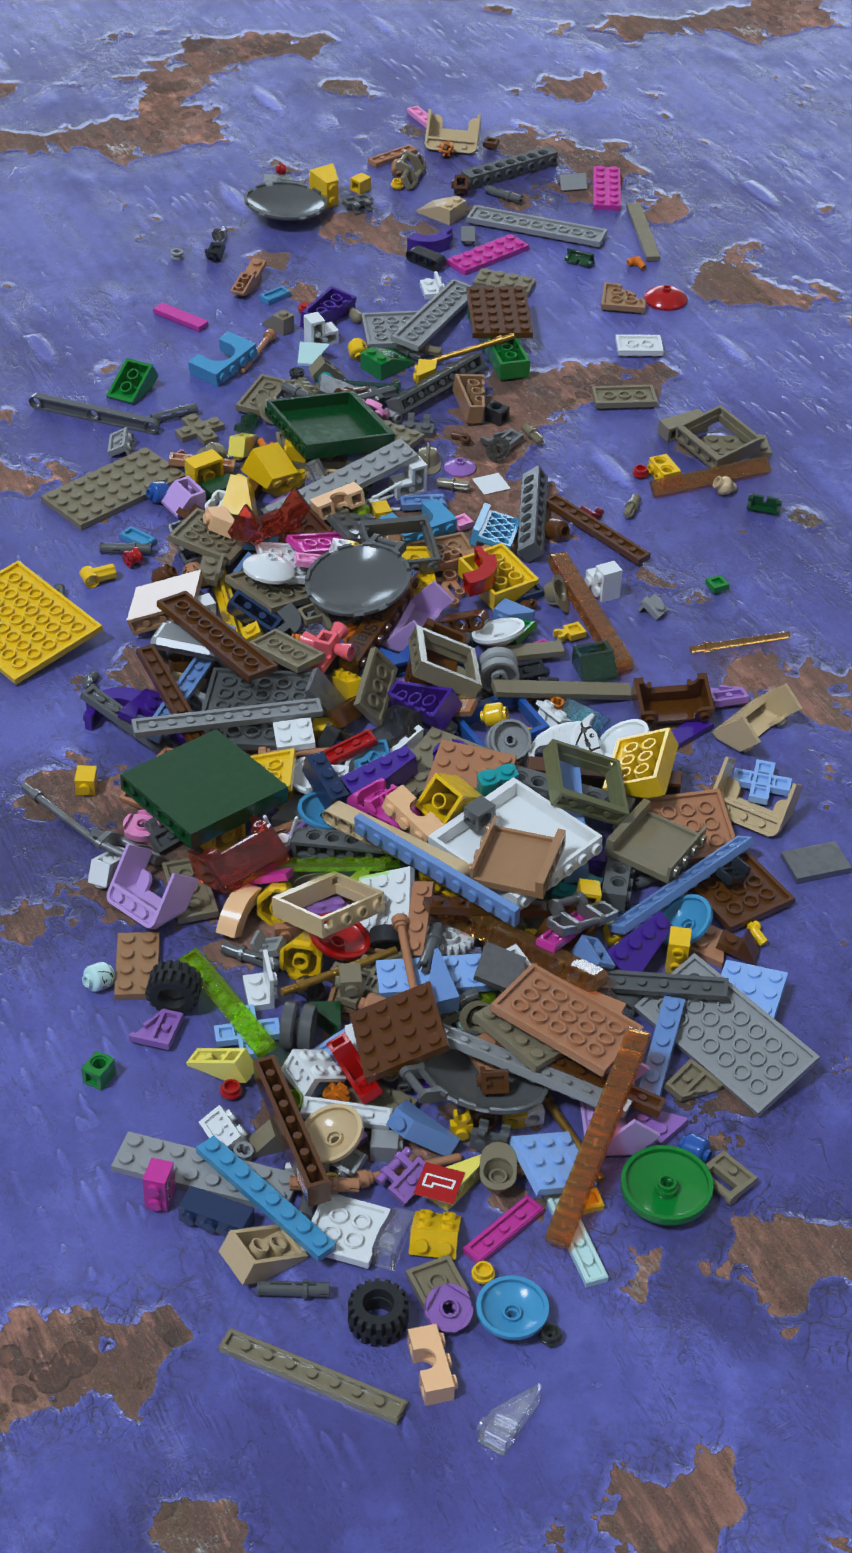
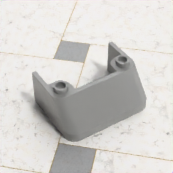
M167 620L163 622L151 638L150 645L156 647L162 660H165L168 651L217 661L222 668H230L173 621Z

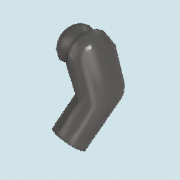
M93 671L83 679L84 689L92 685L96 686L93 682L99 678L98 672Z

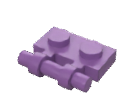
M405 1147L401 1152L398 1151L393 1156L394 1159L390 1164L383 1166L379 1171L380 1174L375 1178L376 1182L380 1185L389 1180L392 1184L387 1191L403 1206L415 1195L413 1193L425 1165V1161L419 1156L413 1162L408 1159L412 1154L408 1147ZM401 1165L406 1170L398 1176L394 1172Z

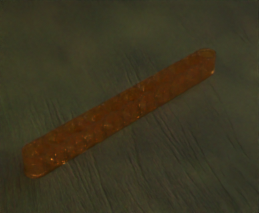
M567 552L549 554L548 563L554 575L560 574L563 577L567 587V597L613 673L618 674L632 671L634 664L631 655Z
M435 890L434 895L451 898L440 891ZM431 914V917L485 943L487 941L504 949L517 944L531 964L535 963L555 976L588 992L597 991L609 981L608 973L603 968L561 948L555 953L535 945L537 937L493 916Z
M631 1026L627 1028L547 1229L545 1242L569 1249L648 1048L651 1037L650 1032Z

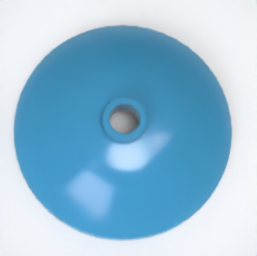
M315 792L308 793L299 800L297 811L300 818L312 828L337 830L324 821L322 812L325 809Z
M688 894L676 898L661 911L673 926L692 929L690 945L698 941L706 933L713 918V910L710 903L704 897L696 894ZM670 933L662 942L666 946H668Z
M501 1276L491 1280L481 1289L476 1301V1313L482 1326L491 1334L502 1339L521 1340L535 1335L544 1327L549 1315V1302L544 1291L535 1282L521 1276Z

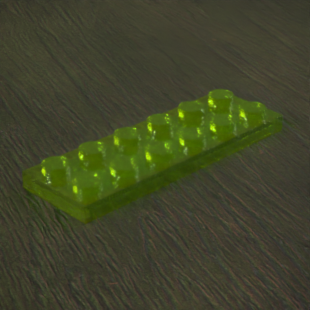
M332 856L323 858L286 857L278 859L277 863H272L271 870L293 867L294 872L388 871L400 868L399 860H392V856H381L380 858H373V856H363L361 858H354V856L342 858Z

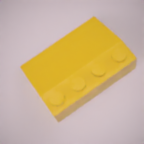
M503 543L484 549L488 555L495 554L497 558V579L493 587L478 596L493 611L504 598L515 602L539 582V578ZM474 553L458 558V575L462 579L463 573L479 568L474 562Z
M670 727L617 739L612 758L620 760L626 795L652 798L666 794L679 746ZM605 779L602 789L608 791Z

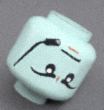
M98 962L84 969L82 982L92 992H99L112 986L115 972L107 963Z

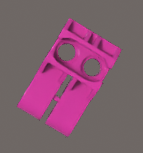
M380 778L347 798V804L405 832L381 808L386 796L398 788L396 785L391 784V787L386 789V780ZM413 805L411 811L417 816H424V813Z

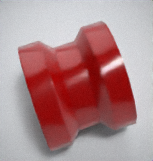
M137 547L122 553L123 561L128 568L143 562L142 554Z

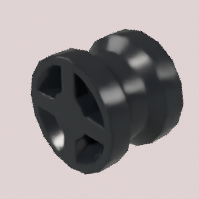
M299 367L290 369V379L303 377L305 375L304 369Z

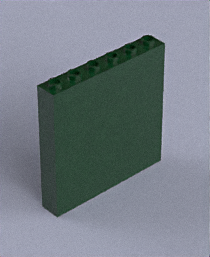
M354 390L267 400L265 415L285 438L291 442L292 446H295V449L305 460L376 451L395 441V433Z
M217 729L120 774L121 790L191 850L288 802V786Z

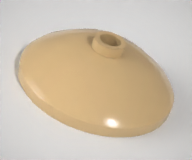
M346 1104L324 1106L312 1113L304 1122L322 1164L335 1163L347 1157L358 1146L364 1131L361 1116L353 1107Z

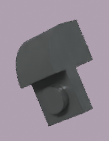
M290 602L278 610L276 615L282 618L281 626L277 629L292 636L293 633L299 634L301 615Z

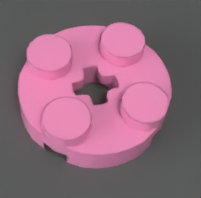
M372 399L365 401L381 419H389L391 413L387 408L386 410L382 409V404Z
M138 810V813L134 815L132 813L128 814L123 821L125 838L135 842L151 844L147 838L151 833L142 826L153 816L146 810ZM157 821L160 829L163 828V825Z

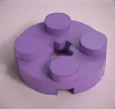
M448 1283L437 1286L425 1299L424 1318L428 1321L429 1325L437 1324L440 1333L455 1334L465 1328L472 1318L473 1306L471 1305L470 1296L464 1288L457 1284ZM443 1304H453L454 1314L449 1313L447 1315L444 1313Z

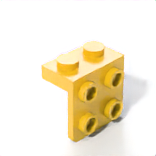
M429 1209L415 1211L410 1232L409 1255L436 1258L450 1255L451 1259L456 1260L461 1216L456 1215L454 1212L433 1213Z

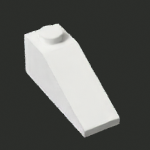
M107 851L91 859L88 883L95 884V887L102 889L110 886L121 857Z

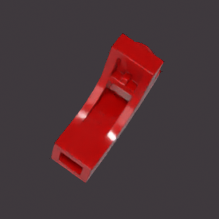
M481 546L474 547V562L479 568L463 573L462 587L469 597L488 591L493 587L497 579V558L495 554L488 555Z
M345 1032L326 1043L342 1072L364 1105L374 1101L383 1093L376 1080L367 1083L360 1056Z

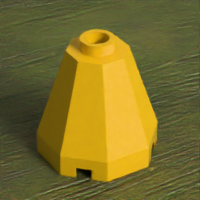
M288 880L270 883L257 897V916L269 926H274V923L285 922L273 916L272 897L293 888Z
M304 931L281 948L279 967L282 971L285 969L288 972L287 976L294 980L303 975H318L322 970L323 953L313 944L309 932Z

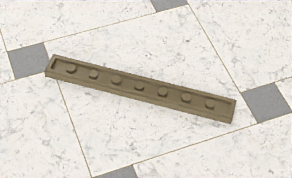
M640 202L627 203L626 208L646 261H660L661 256Z
M492 679L491 682L495 697L632 700V690L629 683Z
M229 1328L218 1346L219 1352L394 1425H398L408 1406V1401L232 1328Z

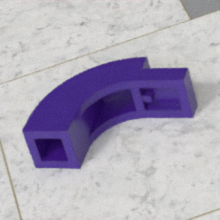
M447 226L436 235H422L414 232L407 238V251L417 245L437 253L448 250L453 239L452 228Z
M115 687L102 690L123 707L142 692V690L129 687ZM86 703L83 721L85 722V729L92 731L104 715Z

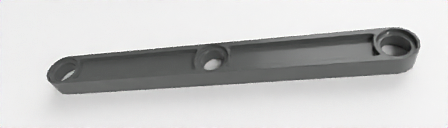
M34 393L29 398L31 407L43 411L121 428L127 427L130 430L148 434H155L160 428V423L157 419L41 393ZM34 398H37L40 401V404L36 403L34 401ZM91 410L95 411L97 416L92 415ZM149 423L153 424L155 426V429H152L149 426Z

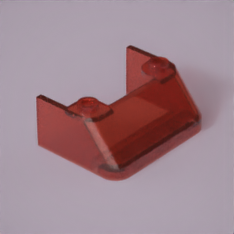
M293 487L279 509L257 517L248 504H245L228 530V534L234 540L249 545H258L264 540L291 530H298L311 507L298 489Z
M253 815L250 816L252 823L251 832L253 835L224 851L208 848L201 855L192 850L187 851L195 878L222 893L234 892L284 864L290 859L289 852L272 825Z

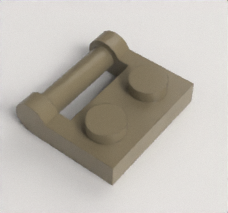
M724 1150L705 1164L710 1173H715L733 1188V1190L729 1191L713 1178V1189L724 1197V1201L730 1206L757 1183L758 1177Z

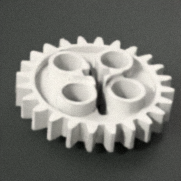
M431 915L428 935L431 933L434 923L441 922V928L443 925L446 926V931L442 937L443 942L439 947L442 956L459 955V952L465 954L466 950L470 951L471 947H474L475 928L472 927V923H467V919L460 920L459 915L456 917H452L453 915Z

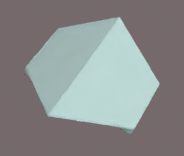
M300 342L298 365L310 366L330 344Z

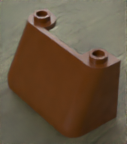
M430 618L422 626L468 645L466 643L467 635ZM426 648L427 661L451 671H456L457 660ZM409 655L404 681L437 686L413 676Z
M698 673V678L692 682L691 679H687L686 685L652 687L651 682L645 684L643 677L634 678L631 698L639 719L646 722L647 725L709 720L714 714L715 707L707 673Z

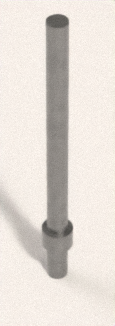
M27 783L22 784L21 789L29 794V797L34 802L42 804L95 845L97 837L89 835L90 832L45 798L41 791L32 788Z

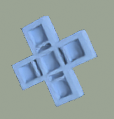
M758 759L756 760L754 771L735 768L733 776L734 779L739 781L741 788L750 789L749 802L764 805L768 803L769 793L788 796L792 778L773 775L775 763Z
M254 1004L233 1007L235 1023L214 1025L217 1047L238 1045L239 1048H246L253 1060L263 1058L261 1042L279 1040L280 1024L278 1017L257 1020Z

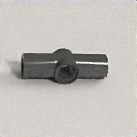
M373 386L366 392L358 395L365 399V401L372 399L383 404L397 395V389L395 386H386L379 389Z

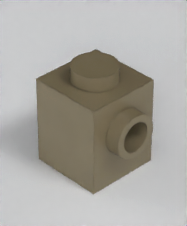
M360 963L339 964V976H335L336 989H340L341 997L362 996Z

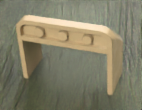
M786 683L747 703L714 729L712 734L717 740L738 752L743 751L746 753L754 745L761 742L758 736L775 724L777 727L787 721L785 718L788 715L801 710L803 707Z
M725 757L713 789L720 788L730 821L766 836H776L779 834L794 812L803 785L793 783L787 800L777 801L772 811L738 797L741 785L739 781L730 777L737 759Z

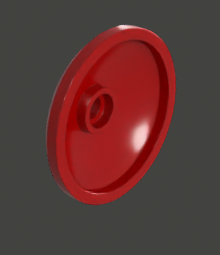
M671 285L655 286L644 294L645 303L649 307L660 311H676L682 309L687 304L686 294Z
M331 912L323 913V914H320L319 916L322 917V916H325V915H327V914H329V913H331ZM360 922L323 939L309 933L313 944L323 954L337 960L349 961L359 959L363 954L367 953L370 947L369 933Z

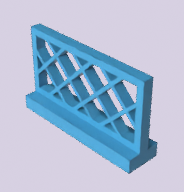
M484 503L473 528L469 544L476 546L477 541L492 546L503 543L510 550L519 528V519L490 510L491 505Z

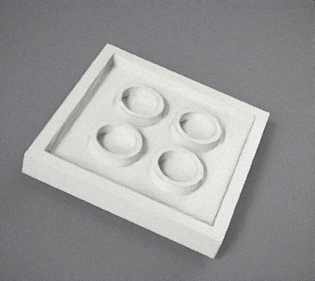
M408 866L359 877L360 882L384 892L385 911L360 922L368 931L369 936L370 928L373 926L392 924L391 918L395 914L404 913L408 917L413 881L415 880V868Z
M331 1193V1201L319 1204L312 1218V1222L336 1243V1250L329 1254L327 1258L369 1269L391 1215V1209Z

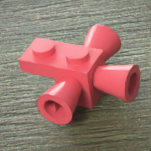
M334 622L331 631L322 629L317 636L307 631L302 634L300 641L325 653V660L308 669L313 670L318 667L324 673L337 655L349 662L353 660L356 653V645L340 643L349 634L346 625L341 622Z

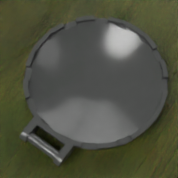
M277 177V181H274L273 184H258L256 188L247 190L244 195V202L250 210L266 218L278 221L308 219L322 213L327 207L326 196L321 195V191L316 188H307L305 180L302 179L298 181Z
M375 533L368 542H362V545H352V543L338 546V550L331 553L325 552L312 563L306 573L305 590L308 598L315 606L327 613L348 617L373 614L391 606L404 595L411 581L409 563L407 559L401 556L407 548V543L383 538Z
M461 1030L473 1036H479V1031ZM451 1049L415 1065L404 1066L399 1071V1075L411 1085L422 1104L450 1100L465 1108L483 1113L517 1114L537 1107L548 1093L546 1086L530 1082L524 1077L509 1073V1093L482 1095L481 1087H477L476 1074L479 1071L465 1053L456 1049ZM424 1078L431 1088H424L417 1079Z

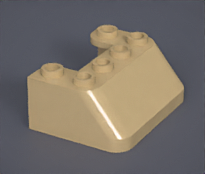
M429 109L425 135L426 148L431 151L441 150L439 145H443V141L445 143L450 141V145H454V148L451 149L454 153L474 154L478 148L483 120L481 114H478V118L470 120L468 131L442 128V117L438 114H433L432 110Z

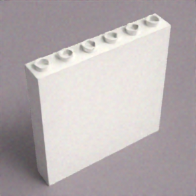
M514 777L485 797L496 805L497 826L555 837L558 828L566 830L565 848L547 890L556 886L562 879L570 876L573 871L585 865L588 860L597 856L602 851V835L561 808L552 806L549 800ZM462 812L428 836V843L466 861L468 864L470 862L473 863L475 850L480 848L481 837L486 835V827L479 832L469 827L464 822V812ZM488 888L519 906L520 910L528 907L536 899L530 896Z

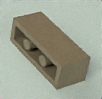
M700 409L661 419L659 420L658 434L667 443L676 441V426L703 412ZM708 427L694 433V435L707 432Z

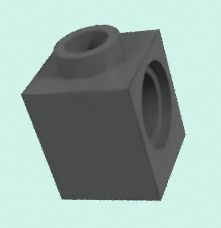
M482 795L464 806V822L478 832L486 827L488 823L492 822L494 815L496 816V805Z

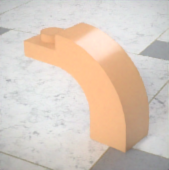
M245 882L238 884L229 895L222 909L215 932L232 938L242 937L246 919L251 909L257 904V897L261 893L262 888Z

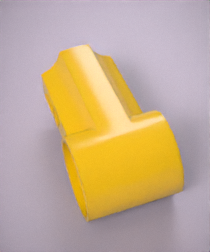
M112 563L96 568L85 566L80 570L79 575L87 588H94L99 582L116 579L117 572Z

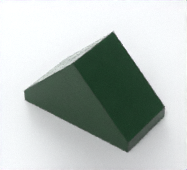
M340 1001L309 1002V1004H317L318 1027L331 1036L341 1030Z

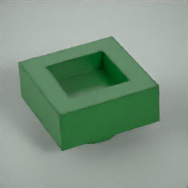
M722 575L706 578L705 585L714 594L729 590V583Z

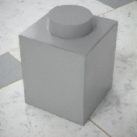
M372 1129L370 1161L391 1162L394 1159L393 1156L398 1151L401 1152L403 1150V1140H399V1134L393 1130Z

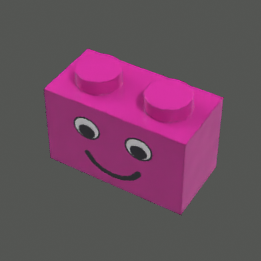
M151 1157L142 1178L145 1208L167 1213L176 1192L174 1162Z

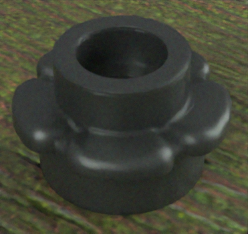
M553 1323L545 1324L538 1334L539 1341L548 1347H554L556 1343L559 1344L562 1341L560 1328Z

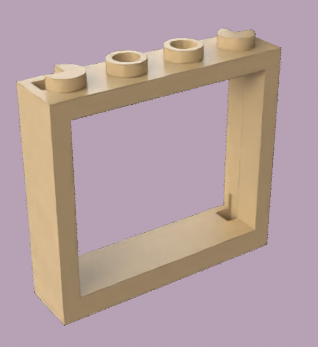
M332 871L273 896L272 909L273 916L323 939L385 911L383 891L339 872ZM333 894H339L355 901L322 917L303 909V907Z

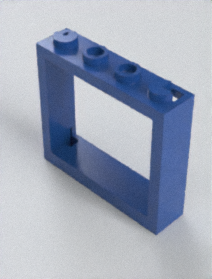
M494 695L479 701L472 716L453 717L451 719L458 725L457 732L460 738L484 747V743L468 725L481 720L480 711H483L484 706L488 703L501 702L508 709L516 706L534 727L529 729L532 742L540 733L549 729L547 722L525 698L495 697Z

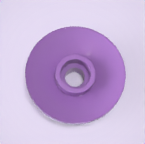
M452 458L445 462L444 471L453 477H468L475 473L476 465L473 461L466 458Z

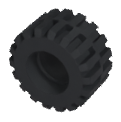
M179 960L161 961L151 970L145 991L146 999L158 1011L167 1009L181 1012L185 1015L187 1012H192L198 1005L203 978L194 966H189L186 962L182 963Z
M375 1278V1281L366 1280L364 1285L360 1283L356 1286V1290H352L351 1297L348 1299V1324L350 1332H353V1336L356 1339L361 1338V1343L367 1344L369 1342L374 1347H376V1344H381V1347L387 1346V1342L395 1343L396 1337L400 1339L403 1336V1331L407 1330L409 1300L404 1289L399 1290L397 1283L391 1284V1280L385 1279V1281H380V1278ZM373 1309H383L388 1311L389 1313L382 1316H375L369 1314L368 1311Z

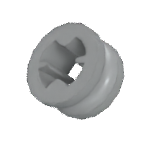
M174 248L170 251L172 260L179 261L184 258L182 249Z
M245 1141L236 1143L233 1153L241 1160L251 1162L254 1152L253 1146Z

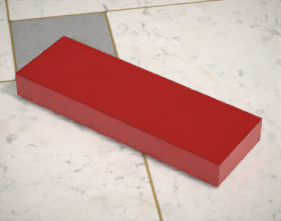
M369 728L323 752L331 765H337L378 745V741Z

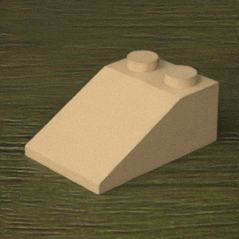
M459 196L436 199L419 208L417 213L451 225L466 216L467 200Z
M276 1224L230 1230L219 1250V1253L242 1285L254 1284L258 1280H267L308 1258V1254L301 1250V1246Z

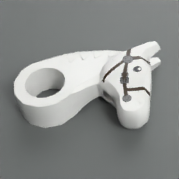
M591 713L582 721L562 723L540 733L532 742L530 749L523 758L524 767L527 768L528 756L535 757V754L543 753L542 751L552 739L571 745H578L580 748L604 755L598 735L591 726L595 715Z

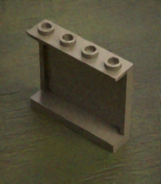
M644 798L607 838L604 854L668 884L673 877L676 878L682 867H686L690 857L696 855L698 848L704 846L707 840V835H705L707 826L704 825L697 833L649 811L651 801Z

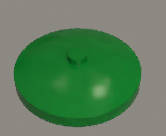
M669 1145L651 1146L633 1154L623 1167L620 1181L621 1193L627 1205L640 1217L661 1225H680L697 1219L709 1207L714 1188L712 1175L700 1158L685 1149Z

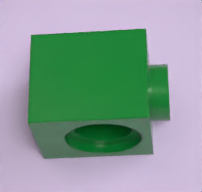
M95 1051L81 1068L83 1083L102 1091L116 1074L115 1059L108 1054Z

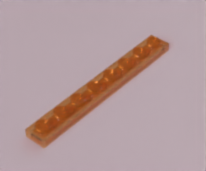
M762 456L656 479L649 483L654 498L713 485V481L717 476H728L732 480L768 473L771 471L768 457Z

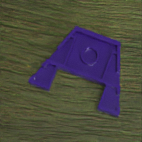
M145 688L120 709L117 717L130 723L131 719L136 718L137 713L145 717H153L163 700L157 691ZM175 733L170 736L171 740L182 745L187 743L182 733Z

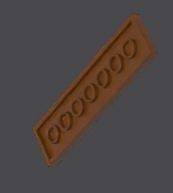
M183 591L157 600L156 606L247 682L277 671L278 665L189 592Z

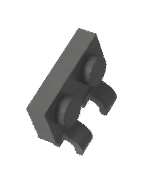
M367 193L342 199V204L347 209H353L355 215L361 214V211H359L361 206H365L367 212L373 211L371 204H373L372 197Z
M409 412L408 421H403L402 425L425 434L424 438H433L434 424L430 423L431 414L424 413L423 423L415 422V413Z
M154 817L143 824L145 829L151 833L147 838L157 853H161L181 841L166 827L160 829Z
M480 1118L479 1128H472L470 1148L482 1152L492 1142H504L509 1145L511 1126L502 1124L501 1133L488 1131L489 1120Z

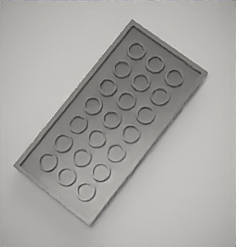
M695 953L671 973L723 977ZM730 982L727 1001L682 998L686 999V1005L675 1046L710 1072L723 1084L727 1091L758 1117L820 1061L819 1055ZM646 995L634 1005L636 1012L655 1028L664 996Z

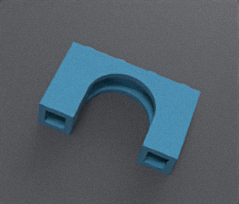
M228 331L219 338V346L221 352L232 357L223 361H214L198 354L188 362L190 374L218 387L258 356L256 343Z
M437 498L422 503V515L428 516L434 537L457 532V518ZM394 513L379 517V519L396 518L397 516ZM422 532L401 534L404 535V542L406 543L424 540Z

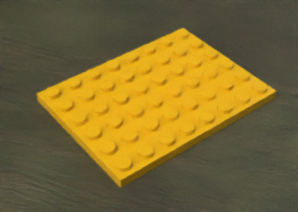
M19 560L0 571V672L15 685L103 631L100 623Z

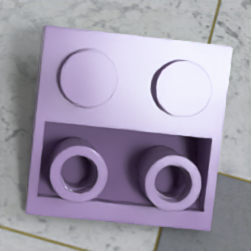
M190 476L175 480L171 484L161 503L178 519L182 518L176 513L179 507L185 510L186 508L192 509L193 505L196 504L205 509L206 492Z

